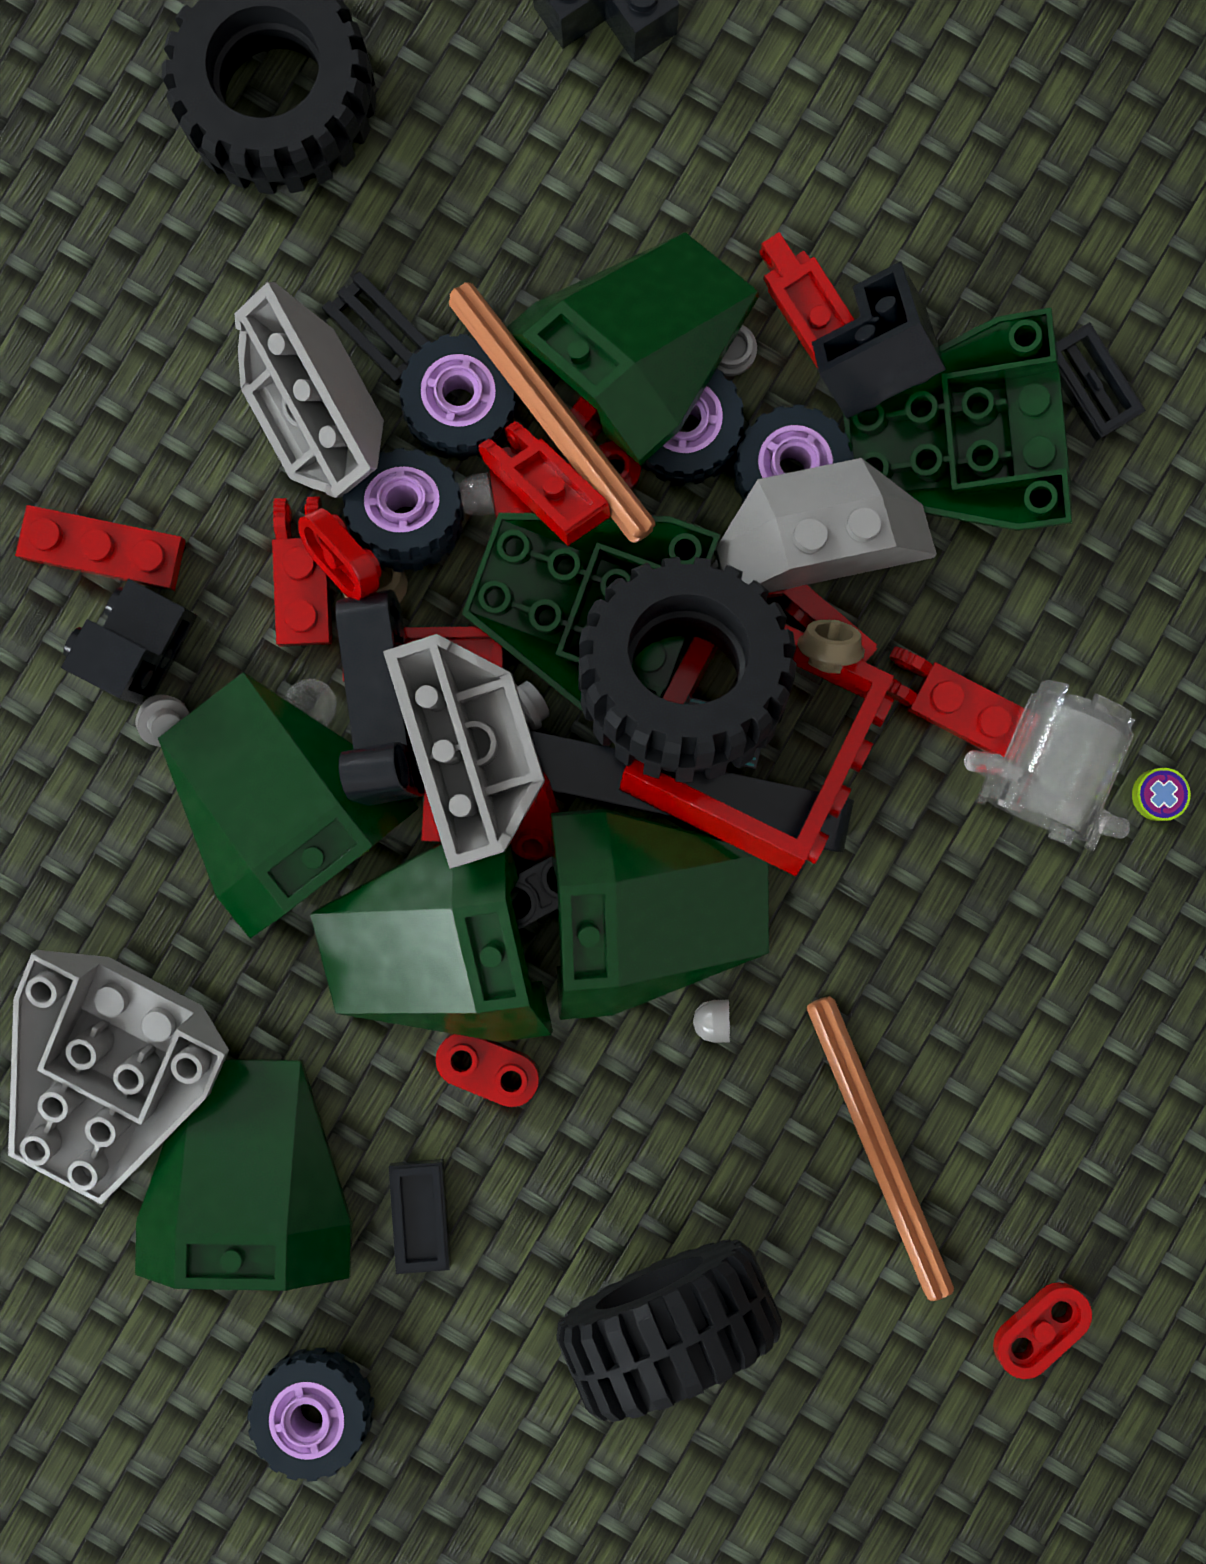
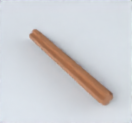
M469 282L454 288L450 293L449 306L575 471L608 501L611 518L620 530L633 543L646 538L656 525L650 513L477 288Z
M830 996L815 1000L807 1006L808 1014L923 1292L930 1301L945 1298L954 1292V1286L836 1001Z

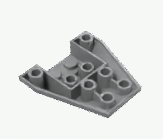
M36 950L31 953L13 999L8 1156L102 1204L210 1095L229 1049L204 1007L110 957Z

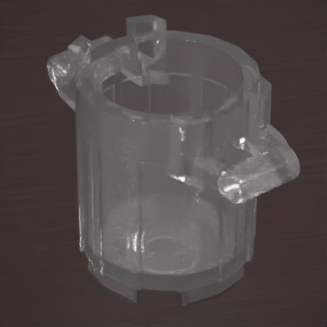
M1051 680L1041 681L1037 693H1031L1004 758L1000 754L972 750L966 754L964 765L969 771L977 772L986 777L976 802L985 805L986 801H988L997 808L1019 819L1049 830L1048 838L1071 846L1073 839L1086 841L1084 848L1094 851L1101 835L1122 839L1130 831V823L1126 818L1117 817L1104 810L1103 807L1133 739L1132 725L1135 720L1130 719L1132 716L1131 711L1095 693L1092 701L1071 694H1067L1064 697L1069 684Z

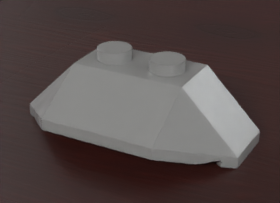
M267 282L234 313L235 327L237 330H240L238 362L241 390L288 477L310 488L326 492L327 495L334 498L343 497V494L348 493L377 469L384 419L335 330L278 284Z
M858 458L757 479L720 540L715 554L720 570L724 571L726 565L743 571L742 581L749 585L753 580H756L771 593L806 584L931 559L937 553L923 505L864 459Z
M438 634L383 651L449 869L505 852L545 782L513 674Z

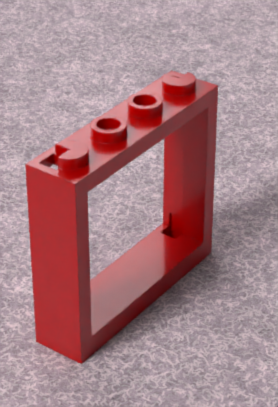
M785 624L784 629H789L794 635L796 650L793 660L797 663L796 666L864 698L797 839L682 782H675L674 778L664 773L660 774L659 779L643 774L644 763L636 759L630 766L626 765L619 790L797 876L806 860L816 864L825 847L829 835L820 830L828 814L838 818L851 792V788L843 785L849 769L860 772L873 746L872 742L864 738L871 723L878 727L882 726L895 698L886 695L894 676L862 660L851 665H841V673L820 671L808 664L809 658L802 654L797 646L799 637L804 633ZM694 637L662 698L670 702L688 705L717 647L706 640Z

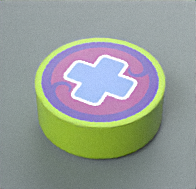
M1156 768L1144 772L1137 778L1132 789V800L1135 808L1142 816L1153 821H1168L1179 817L1187 809L1191 797L1187 780L1178 771L1170 768Z

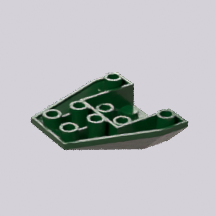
M684 232L536 301L508 325L507 329L537 368L545 363L598 410L604 434L641 466L681 430L758 300L759 293L757 289L689 234Z
M1051 307L995 317L938 346L946 370L932 376L923 384L912 386L882 401L872 409L864 410L848 419L844 415L845 433L850 441L848 446L850 451H853L854 459H864L920 502L927 515L1014 531L1073 524L1071 477L1062 383Z
M499 513L462 615L582 710L581 691L578 690L579 643L582 629L587 627V616L594 602L600 599L605 601V589L617 578H623L626 582H629L631 569L645 563H649L652 569L661 567L662 559L680 557V564H694L695 557L711 559L712 566L721 535L670 516H652L656 524L653 531L646 538L633 543L627 539L614 520L609 517L567 546L535 513ZM673 636L658 640L645 647L633 660L632 668L637 678L648 690L660 698L663 697L670 684L687 636Z
M245 672L241 673L158 737L216 897L250 939L285 915L351 864L419 808L412 798L371 806L349 800L340 780L339 756L343 751L353 750V744Z
M606 809L550 813L552 865L557 877L561 966H557V988L560 1020L613 1016L769 954V870L767 862L714 836Z
M442 843L314 910L310 915L335 1013L497 1042L551 1035L553 1028L542 981L530 982L510 893L519 880L511 843L505 852L449 869Z
M225 1059L210 1095L171 1133L163 1144L136 1220L135 1275L173 1289L287 1291L349 1279L351 1277L352 1220L303 1060Z

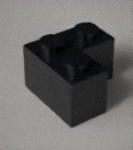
M533 0L535 10L562 49L606 21L632 60L636 62L677 34L679 2L677 0Z
M902 261L852 286L861 317L812 342L819 374L847 419L864 410L876 407L882 401L912 386L923 384L932 376L946 370L926 306Z
M128 579L124 588H117L111 595L105 609V614L108 618L103 626L87 619L82 628L78 627L71 633L64 646L63 655L66 656V659L61 668L119 699L142 705L146 699L155 696L198 615Z

